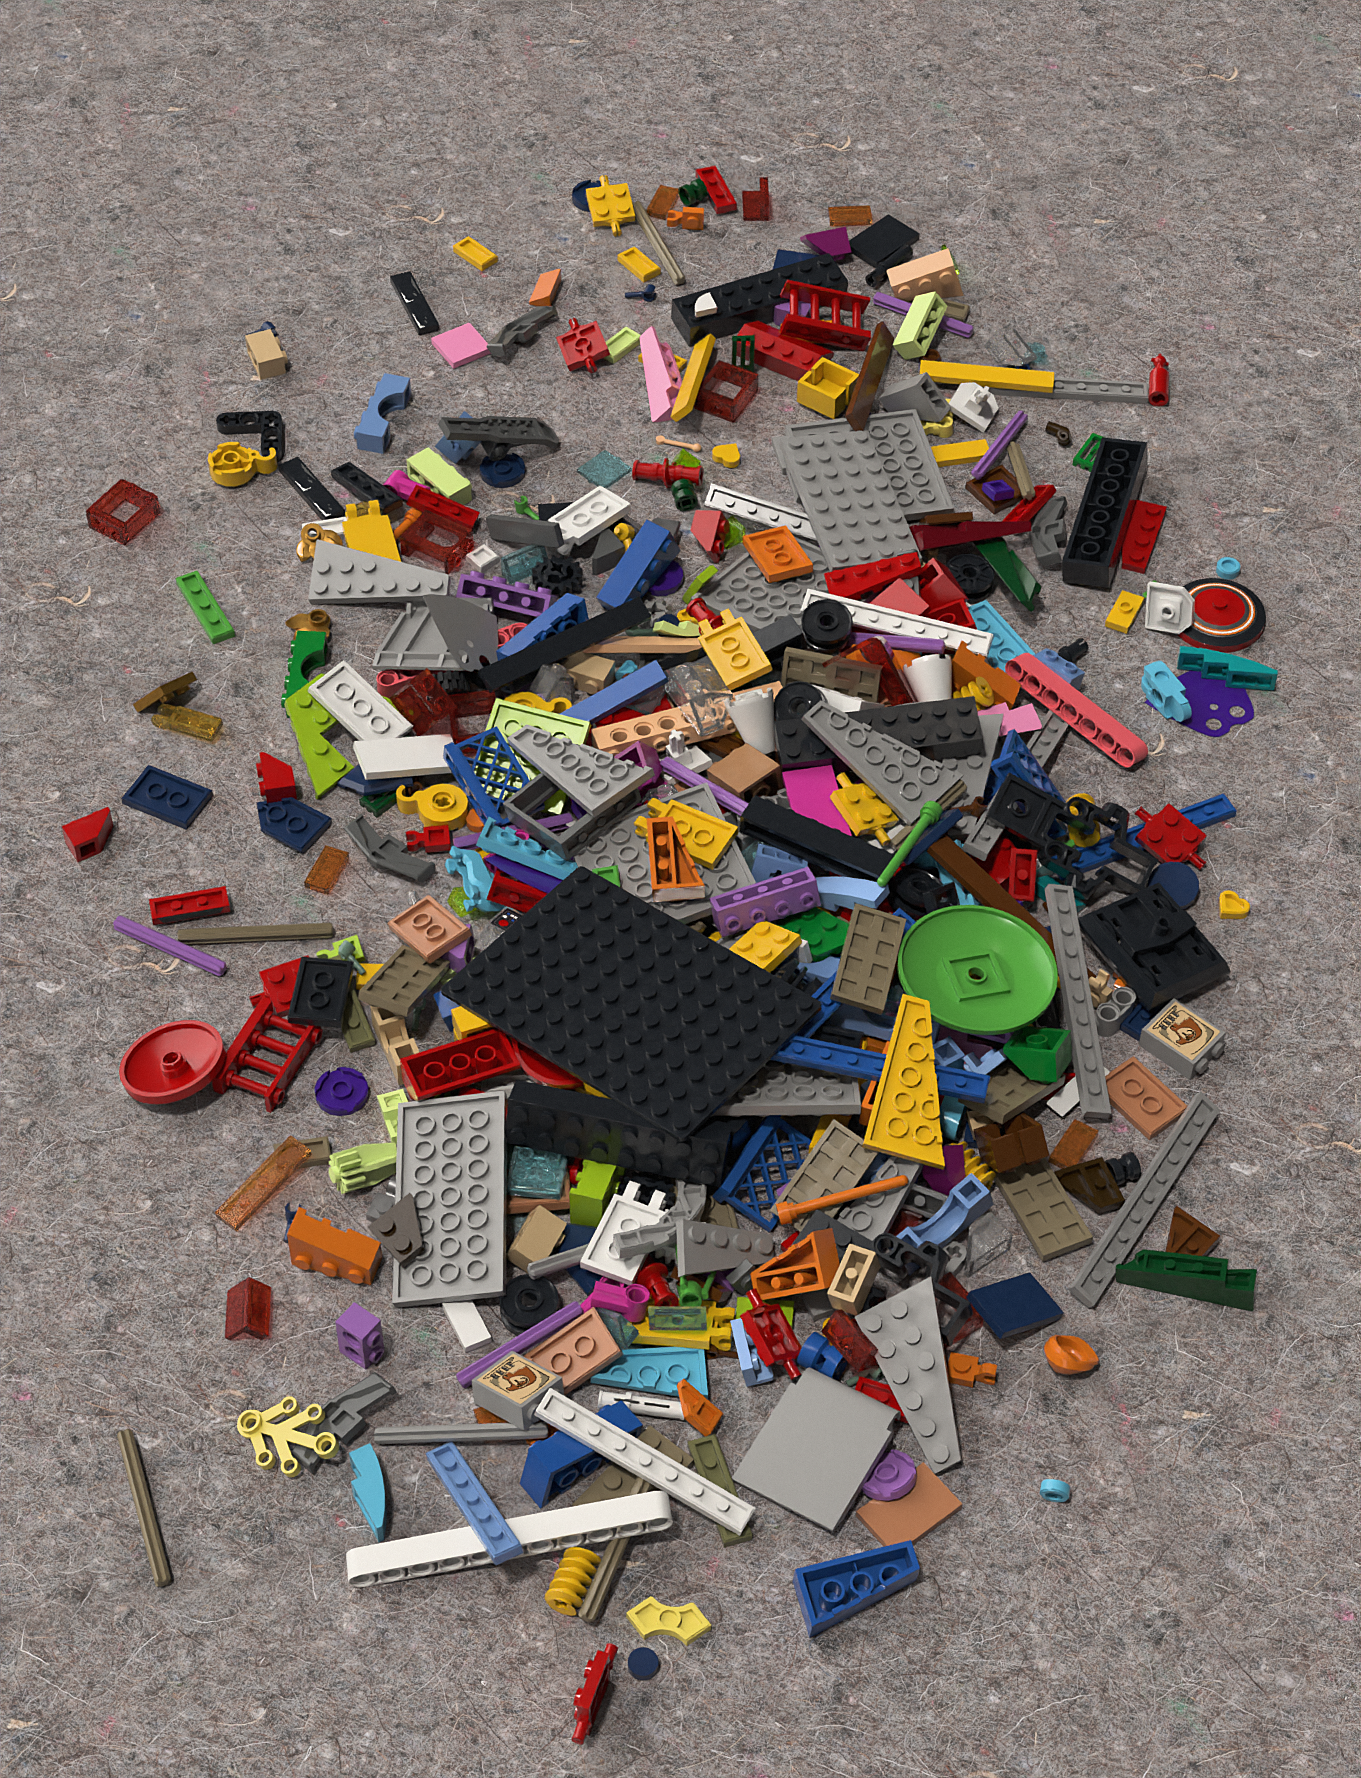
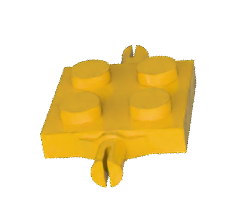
M602 175L599 178L601 187L586 189V198L593 227L611 226L613 236L617 237V234L618 236L622 234L621 224L635 221V212L628 184L610 185L608 176L604 175L603 177Z
M845 772L839 774L836 780H838L842 789L833 791L830 799L856 837L871 834L877 837L882 846L888 845L891 839L884 829L895 826L899 820L897 816L865 782L852 784Z

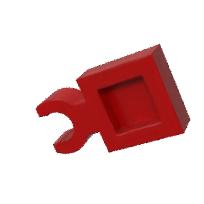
M448 825L423 827V833L414 830L406 832V841L413 840L412 842H407V850L410 852L417 851L421 847H425V853L451 850Z

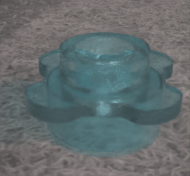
M1030 342L1026 343L1025 346L1028 349L1025 355L1035 362H1041L1042 358L1047 359L1048 355L1045 353L1046 349L1042 344L1037 342L1033 344Z

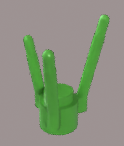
M676 1243V1244H675V1250H676V1258H677V1243ZM716 1271L710 1272L703 1288L695 1281H687L686 1276L680 1277V1286L676 1285L682 1310H696L701 1306L702 1299H708L709 1289L714 1281Z

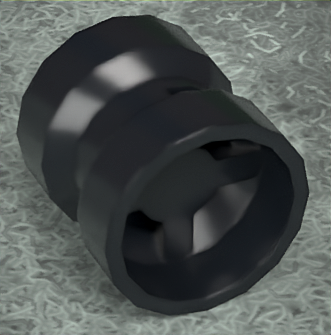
M1131 1151L1121 1155L1119 1159L1111 1158L1105 1161L1117 1185L1123 1184L1126 1179L1134 1180L1141 1177L1142 1171L1139 1160Z

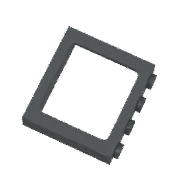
M543 773L537 775L506 800L503 806L510 822L568 861L642 801L637 787L596 817L591 816L589 813L585 814L560 836H557L528 816V814L560 789Z

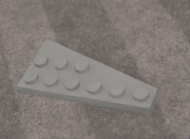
M317 539L308 600L310 604L425 601L423 595L427 594L449 596L451 578L448 574Z
M821 700L803 715L801 719L908 826L920 817V810L927 801L936 802L964 776L957 771L953 772L943 767V764L936 760L933 762L920 755L919 751L886 734L882 735L872 730L871 726L865 723L861 724L849 718L848 714Z
M1004 714L979 716L983 735L982 753L980 755L936 760L942 763L943 767L963 774L964 776L961 780L967 786V790L945 811L955 807L971 805L977 796L984 798L985 788L991 771L990 766L994 759V752L998 743ZM970 812L962 813L963 818L946 832V835L953 841L956 839L959 841L966 840L977 824L979 817L972 815Z
M525 725L507 738L512 748L593 817H596L655 776L651 767L645 766L642 768L636 766L633 761L628 759L625 761L616 759L613 754L585 744L580 746L573 744L570 739L553 737L550 732L530 725Z
M929 1277L855 1316V1319L934 1474H938L961 1462L962 1458L954 1419L953 1402L950 1394L933 1278Z

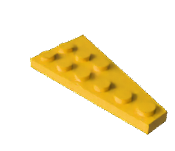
M906 994L902 995L862 1147L943 1170L945 1163L939 1119L940 1109L934 1065L935 1055L932 1044L930 1002L928 1000Z

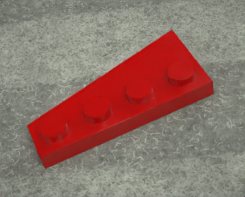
M1136 500L1121 547L1122 569L1145 574L1166 514V506Z
M914 552L867 564H859L841 570H834L824 573L829 594L859 600L861 599V594L871 590L873 593L881 591L886 584H893L899 578L905 580L922 574V568L918 554Z

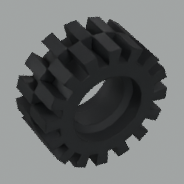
M447 670L446 673L441 671L438 672V675L432 674L431 677H427L424 682L427 701L429 704H434V706L439 704L441 706L446 704L452 706L453 703L460 704L461 701H466L467 698H470L471 691L468 675L463 671L454 670L451 672V670Z

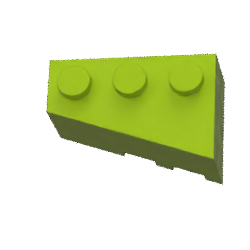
M584 1159L583 1171L578 1172L576 1176V1181H579L577 1189L571 1188L569 1192L570 1223L598 1227L614 1194L618 1193V1187L621 1182H618L620 1175L625 1176L627 1168Z

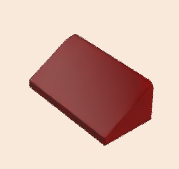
M1011 848L1009 894L1015 900L1034 902L1037 850Z

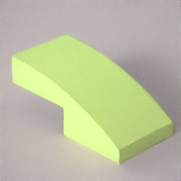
M666 621L655 622L652 632L668 637L701 636L698 629L699 625L690 621L680 622L678 626Z
M403 1089L377 1096L390 1140L396 1143V1145L398 1103L408 1102Z

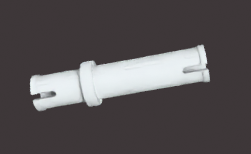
M601 1390L599 1392L597 1407L599 1410L606 1405H613L622 1400L632 1413L684 1421L681 1402L633 1396L632 1392H626V1395L603 1392Z

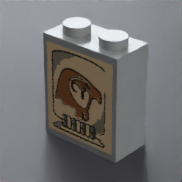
M1173 998L1142 1029L1139 1046L1191 1080L1197 1073L1201 1074L1204 1072L1213 1057L1217 1058L1222 1053L1225 1047L1223 1044L1225 1032Z
M514 1351L509 1352L471 1380L475 1404L522 1430H526L540 1420L534 1414L549 1388L564 1395L562 1377Z

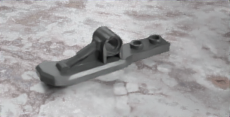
M486 416L480 419L441 417L438 423L447 440L481 441V445L491 461L503 459L510 448L523 444H537L555 448L559 442L555 431L537 418Z

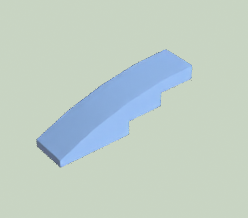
M850 877L815 878L821 906L818 907L835 912L840 906L853 910L855 903L876 909L890 893L888 885L880 887L877 882Z

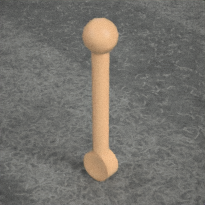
M661 435L656 437L658 445L665 443L693 449L695 452L701 450V445L698 443L692 445L668 440Z

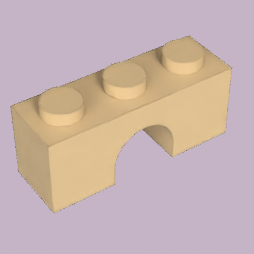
M370 1006L372 1026L398 1085L404 1084L401 1076L400 1058L419 1053V1049L414 1038L409 1039L403 1015H396L392 1011Z

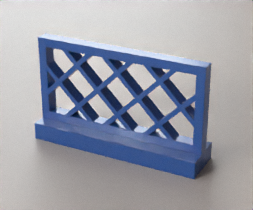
M497 726L456 745L453 742L444 745L443 758L483 825H485L488 817L495 819V825L500 828L513 824L508 820V817L502 819L498 813L499 807L503 806L505 802L502 800L504 792L516 793L520 790L519 788L507 785L509 777L520 778L523 782L522 787L530 782ZM495 736L499 743L497 749L484 746L485 739ZM470 747L478 751L475 759L464 756L461 750ZM481 751L495 755L492 764L478 760ZM498 756L509 759L511 762L509 769L495 765ZM476 766L490 770L487 779L475 775L474 770ZM493 771L507 775L504 784L490 780ZM488 786L502 789L499 799L487 795L486 790ZM544 803L539 805L535 810L528 814V816L543 810L545 808Z
M1016 730L1008 731L1000 758L992 761L990 766L1000 781L1003 783L1006 775L1010 772L1066 803ZM1016 801L1019 808L1025 813L1024 804ZM1055 818L1047 834L1054 840L1065 835L1068 828L1064 822Z
M781 1115L764 1117L723 1179L721 1187H718L712 1196L720 1203L725 1200L768 1232L773 1229L779 1217L772 1213L773 1217L768 1221L760 1215L759 1207L770 1206L772 1208L777 1201L774 1198L772 1187L783 1186L791 1181V1179L787 1178L785 1167L796 1166L798 1171L805 1159H800L798 1147L805 1146L809 1149L811 1143L809 1138L781 1119ZM778 1128L788 1134L790 1142L778 1143L776 1135ZM791 1148L794 1160L783 1161L780 1149ZM774 1149L777 1162L765 1163L763 1151ZM778 1167L781 1180L770 1181L767 1169ZM761 1169L764 1182L752 1183L750 1171ZM765 1187L768 1200L757 1201L754 1189ZM748 1189L751 1202L743 1203L734 1196L738 1190Z

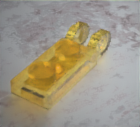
M164 703L158 707L157 711L160 715L154 714L151 718V722L155 727L163 730L168 728L169 730L213 742L223 726L222 719L219 717Z

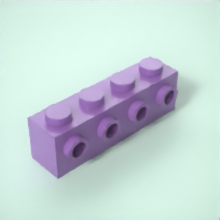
M471 571L470 574H461L456 594L458 598H492L495 607L536 617L541 615L558 599V596L551 594V589L538 587L537 591L529 589V584L516 581L515 585L506 583L507 579L493 576V579L490 580L484 578V573Z
M809 867L709 898L714 923L722 937L734 935L739 931L752 928L759 922L784 919L789 915L809 911L814 907L821 906L817 881Z

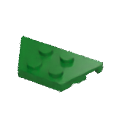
M814 907L809 911H802L789 915L784 919H778L776 925L799 934L802 940L808 941L813 961L820 962L833 954L842 952L849 923Z

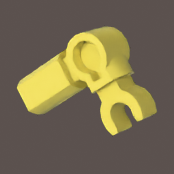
M950 410L939 422L920 420L926 435L933 433V435H938L941 438H948L953 434V412Z

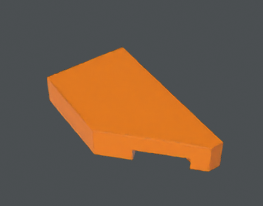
M683 1378L678 1382L677 1389L684 1419L706 1437L712 1433L724 1413Z

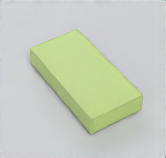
M628 327L623 328L606 341L610 355L604 357V359L613 364L640 344L639 338L641 335Z

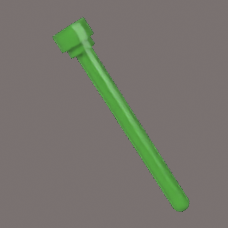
M927 801L920 810L921 819L878 878V886L885 887L928 825L936 823L940 819L943 809L937 802Z

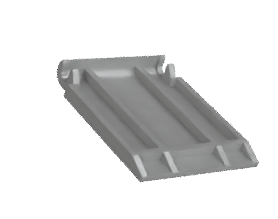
M459 598L475 604L492 614L494 613L492 598ZM411 601V603H407L406 612H402L377 650L372 664L373 669L465 671L451 655L425 601ZM467 640L468 645L473 647L472 642ZM460 649L458 652L460 659L464 663H469L468 654Z
M809 1367L803 1372L796 1385L790 1383L732 1476V1481L833 1532L843 1521L893 1437L894 1419L900 1420L901 1412Z

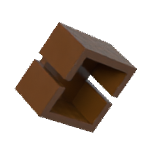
M1025 1113L1016 1115L1002 1124L1004 1136H1001L997 1122L973 1129L982 1161L998 1173H1010L1015 1171L1016 1167L1020 1166L1021 1163L1025 1162L1026 1165H1034L1041 1162V1158L1050 1156L1042 1124Z

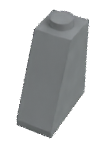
M927 372L889 385L879 397V400L888 412L916 409L919 419L925 421L939 422L951 409Z

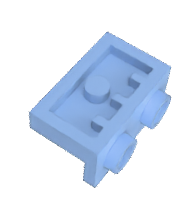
M996 1048L991 1049L980 1060L974 1052H971L963 1058L966 1062L963 1066L967 1071L987 1075L1008 1059V1057L1003 1053V1048L999 1051Z
M742 1319L730 1321L746 1387L772 1381L774 1379L771 1366L766 1367L765 1363L758 1356L757 1348L751 1336L745 1331Z

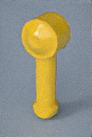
M620 523L615 527L614 534L623 542L625 551H627L632 543L635 532L631 525Z

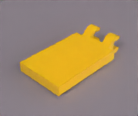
M378 500L368 501L370 507L368 508L369 515L357 516L355 503L345 505L347 521L342 522V530L347 547L401 562L388 515L381 516Z
M728 608L720 612L723 618V626L713 630L707 619L698 623L702 630V636L698 637L729 692L773 669L742 616L734 619Z
M651 798L647 804V807L651 808L648 815L652 818L673 816L690 857L695 863L712 870L739 833L737 826L672 799L668 804H665L656 798ZM638 816L634 822V825L637 826L635 834L645 837L646 842H648L647 819L643 816Z
M649 1297L644 1319L639 1322L626 1321L624 1342L709 1350L710 1344H713L720 1350L728 1351L731 1349L732 1339H730L732 1332L730 1321L735 1320V1308H717L716 1301L702 1300L701 1306L696 1310H682L679 1303L673 1312L661 1315L656 1312L654 1301Z

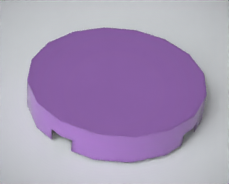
M890 1450L891 1453L886 1452L882 1454L861 1489L866 1496L875 1500L889 1501L902 1497L913 1488L917 1474L914 1461L906 1453L899 1450Z

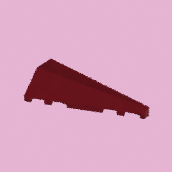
M966 521L959 525H912L909 527L919 552L1032 531L1030 521Z

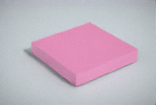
M470 323L431 338L432 345L453 369L491 354L486 347L488 343Z

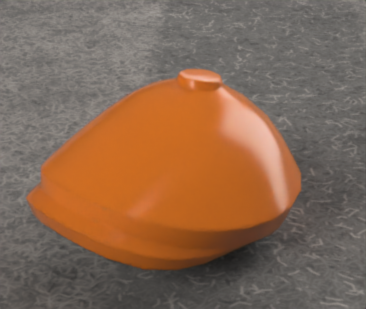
M1054 1335L1044 1345L1046 1359L1056 1373L1065 1375L1078 1374L1093 1369L1099 1363V1358L1094 1350L1079 1337Z

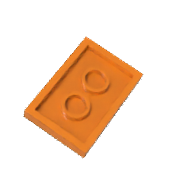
M786 525L742 536L744 547L769 583L813 572V563Z

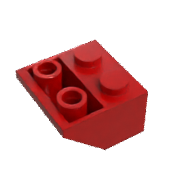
M934 557L922 567V574L918 575L921 586V598L930 606L931 610L961 598L964 599L965 603L969 600L949 568Z

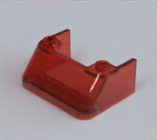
M873 636L822 663L825 668L860 650L866 661L883 666L880 684L892 706L918 702L888 641L882 636Z

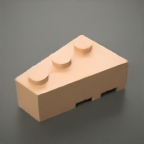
M948 248L887 270L894 296L900 300L913 301L915 296L935 291L940 298L964 296Z

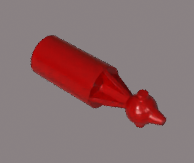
M1158 354L1155 358H1151V362H1153L1155 367L1149 374L1148 400L1153 406L1159 407L1167 404L1169 400V372L1164 369L1165 366L1168 367L1169 362H1166V358L1162 354Z

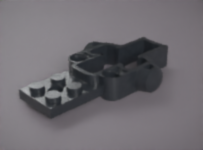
M1010 772L1006 775L985 816V819L1040 848L1038 854L1040 864L1065 878V886H1072L1074 897L1081 900H1088L1105 881L1130 895L1143 890L1154 866L1159 861V859L1126 842L1130 813L1122 806L1107 802L1100 808L1081 797H1073L1064 803ZM1014 802H1022L1025 806V813H1017L1013 808ZM1070 806L1078 810V816L1071 813ZM1111 817L1115 818L1116 821H1111ZM1056 818L1086 835L1093 834L1096 828L1093 820L1115 831L1114 840L1110 843L1109 848L1143 866L1137 882L1135 883L1106 866H1102L1096 871L1095 875L1097 878L1095 880L1091 877L1088 880L1081 879L1084 873L1073 868L1071 863L1079 862L1082 853L1063 842L1053 840L1047 834L1054 819ZM1048 849L1056 852V860L1049 856Z
M817 1209L792 1245L799 1243L813 1231L833 1228L839 1263H841L850 1243L876 1252L880 1265L903 1279L907 1275L908 1270L905 1267L907 1263H915L924 1269L929 1265L931 1270L930 1277L933 1278L935 1297L957 1310L945 1327L940 1326L943 1343L951 1347L953 1340L963 1325L973 1315V1310L968 1300L940 1285L949 1260L948 1254L940 1246L930 1241H924L915 1248L889 1233L879 1234L872 1241ZM886 1247L893 1248L889 1253H881ZM871 1287L860 1314L887 1300L885 1295L876 1288Z

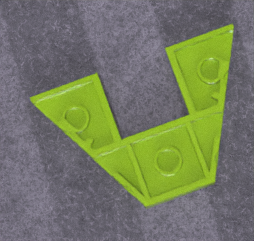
M322 673L286 699L284 704L287 714L290 716L291 726L296 734L299 743L298 747L303 762L306 764L307 774L311 779L317 800L354 769V766L322 736L339 723L308 692L309 687L325 675ZM382 696L412 725L423 717L424 712L422 710Z

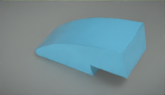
M371 1443L349 1453L350 1465L357 1479L351 1481L353 1497L378 1542L384 1540L386 1531L387 1505L380 1465Z

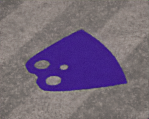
M1190 670L1177 677L1186 688L1184 697L1188 700L1192 711L1190 718L1179 723L1207 736L1220 737L1228 733L1231 726L1245 724L1253 719L1254 709L1245 688L1225 687V680L1201 678V671ZM1148 699L1144 702L1157 710ZM1216 704L1218 706V709L1212 710L1210 709V705ZM1239 706L1244 709L1245 714L1242 717H1234L1230 714L1229 710L1231 707ZM1217 719L1221 722L1222 726L1217 730H1212L1206 726V721Z
M538 842L539 845L541 846V848H545V849L550 850L549 848H547L546 846H544L542 843ZM498 854L485 859L514 878L546 893H549L563 881Z

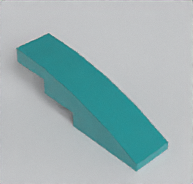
M1180 646L1177 669L1201 671V678L1225 680V687L1273 691L1275 689L1278 670L1224 652Z

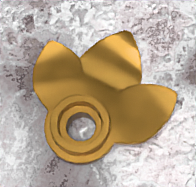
M309 523L301 530V541L296 548L297 556L301 562L311 557L314 559L317 539L343 546L341 538L332 530H323L320 525ZM310 531H315L317 535L315 537H310L308 533Z
M322 609L312 610L309 614H297L285 622L286 626L296 630L293 640H296L297 631L326 632L327 639L330 635L328 628L330 617Z

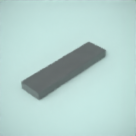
M494 514L486 517L491 539L557 548L564 545L560 524L557 522Z

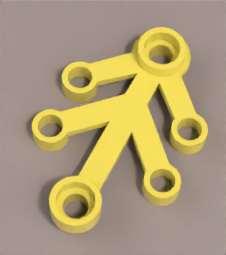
M289 1396L284 1398L281 1403L262 1413L258 1410H246L239 1416L238 1431L243 1437L251 1439L257 1454L256 1463L262 1469H271L276 1462L275 1456L270 1450H267L262 1434L273 1438L282 1462L281 1470L287 1477H295L301 1471V1465L293 1458L288 1442L313 1449L323 1459L333 1458L338 1453L339 1442L331 1433L324 1432L314 1437L295 1431V1429L309 1422L319 1424L324 1420L325 1412L318 1404H312L305 1411L297 1414L300 1410V1405L295 1398ZM294 1403L290 1410H286L289 1404ZM319 1411L316 1417H311L313 1412ZM283 1414L292 1417L278 1425L269 1423ZM253 1422H256V1424L249 1429L250 1425ZM332 1445L329 1450L324 1452L326 1446ZM269 1456V1460L266 1463H262L263 1458ZM290 1464H295L292 1470L287 1471Z

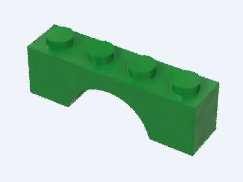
M297 631L296 640L291 641V655L293 657L288 658V672L290 674L285 676L284 687L287 691L286 694L282 693V708H285L286 699L309 683L305 676L310 671L325 666L328 650L326 632Z

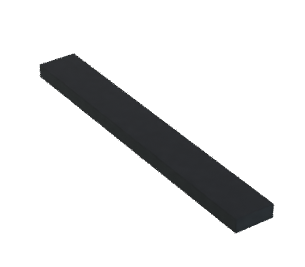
M639 596L483 667L478 671V674L488 691L492 693L650 620L652 616Z

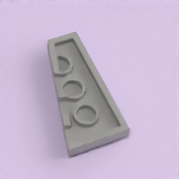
M891 1156L876 1173V1177L871 1183L905 1175L908 1177V1184L855 1199L849 1207L846 1206L839 1214L840 1217L837 1221L872 1241L879 1234L888 1233L924 1164Z
M685 1219L676 1222L678 1277L734 1269L746 1259L754 1266H761L774 1258L773 1235Z

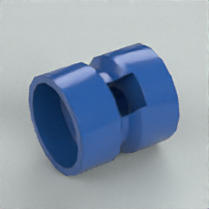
M813 1332L802 1346L797 1364L805 1369L810 1367L838 1380L848 1365L851 1351L839 1344L830 1345V1339L818 1332Z

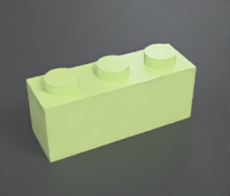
M936 291L915 296L893 343L894 348L905 360L925 356L948 307Z
M429 447L406 459L408 477L414 482L431 487V491L462 505L472 501V485L470 481L462 477L453 466L448 465L439 454L434 453Z

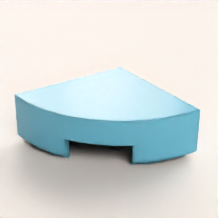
M626 660L614 676L619 681L626 673H632L639 669L632 660Z

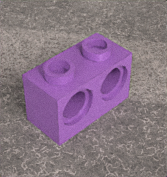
M354 1302L335 1322L339 1351L366 1370L372 1363L378 1362L384 1353L381 1320Z

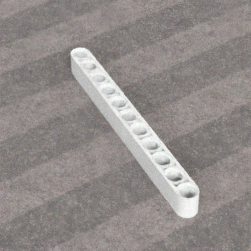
M652 1491L505 1519L523 1549L522 1554L511 1559L661 1531L673 1524L669 1496L664 1491ZM470 1526L358 1547L346 1553L348 1583L350 1586L357 1588L494 1563Z

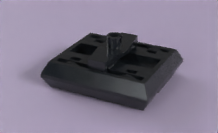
M1159 882L1078 918L1081 932L1125 985L1135 993L1137 1000L1146 1011L1169 1002L1173 998L1178 999L1204 987L1208 983L1229 974L1231 971L1226 960L1197 928V923L1186 910L1180 908Z

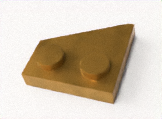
M193 672L187 673L156 688L135 702L133 706L138 713L159 701L165 703L174 698L175 693L180 696L191 689L189 685L197 679Z

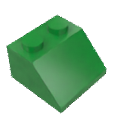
M1026 1026L1012 1034L1003 1047V1053L1030 1080H1038L1044 1084L1057 1082L1072 1060L1071 1030Z

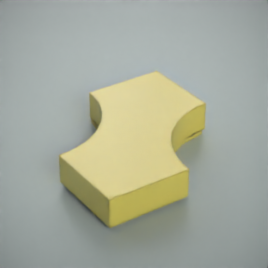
M650 1596L626 1612V1618L644 1640L655 1635H669L679 1639L688 1646L711 1630L709 1621L692 1602L680 1607H670L659 1603Z

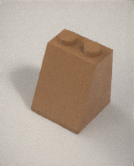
M748 743L734 749L728 756L713 763L707 769L709 781L747 803H750L754 795L772 797L778 795L777 791L784 788L780 765Z

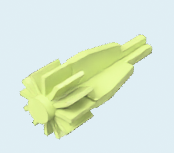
M394 1142L362 1144L329 1156L331 1159L329 1161L331 1166L329 1168V1176L333 1183H337V1190L341 1191V1194L377 1184L396 1173L397 1147Z

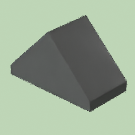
M608 527L601 531L592 557L593 575H599L615 568L625 554L624 544Z

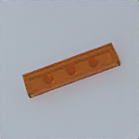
M290 1135L215 1211L216 1217L237 1232L312 1155L311 1150Z

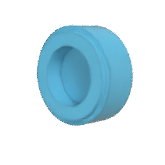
M1224 557L1217 562L1216 573L1219 577L1231 580L1239 575L1240 563L1236 559Z
M1046 1479L1041 1482L1040 1495L1048 1501L1065 1502L1069 1499L1071 1487L1060 1480Z

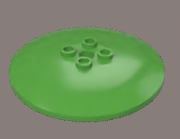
M950 906L925 915L906 932L897 958L898 976L905 993L928 1000L930 1002L931 1019L951 1029L970 1034H1005L1033 1023L1050 1006L1058 981V970L1053 953L1038 932L1021 919L1009 913L985 906ZM976 974L982 979L975 980L972 979L969 975Z

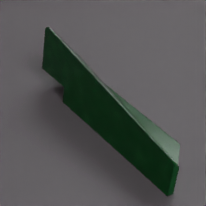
M998 537L973 542L1016 598L1032 612L1035 608L1032 604L1034 594H1039L1042 586L1021 558L1013 550L1009 551L1005 539Z
M1143 1249L1136 1253L1135 1259L1127 1264L1121 1265L1119 1263L1116 1265V1282L1241 1310L1253 1311L1257 1269H1228L1229 1259Z

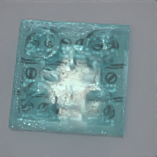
M514 1146L507 1176L506 1195L560 1200L569 1156Z

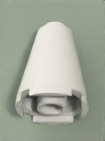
M939 654L923 656L912 660V666L907 667V664L903 666L904 675L918 702L952 699V660L949 655L945 654L946 659H940Z
M767 688V693H763L762 689H756L735 695L736 701L731 703L729 698L724 701L725 707L745 744L748 743L768 757L772 756L771 752L775 749L774 697L772 688Z

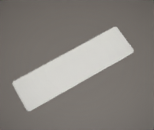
M1104 1067V1073L1106 1076L1110 1073V1071ZM1076 1076L1047 1102V1105L1060 1116H1064L1080 1101Z

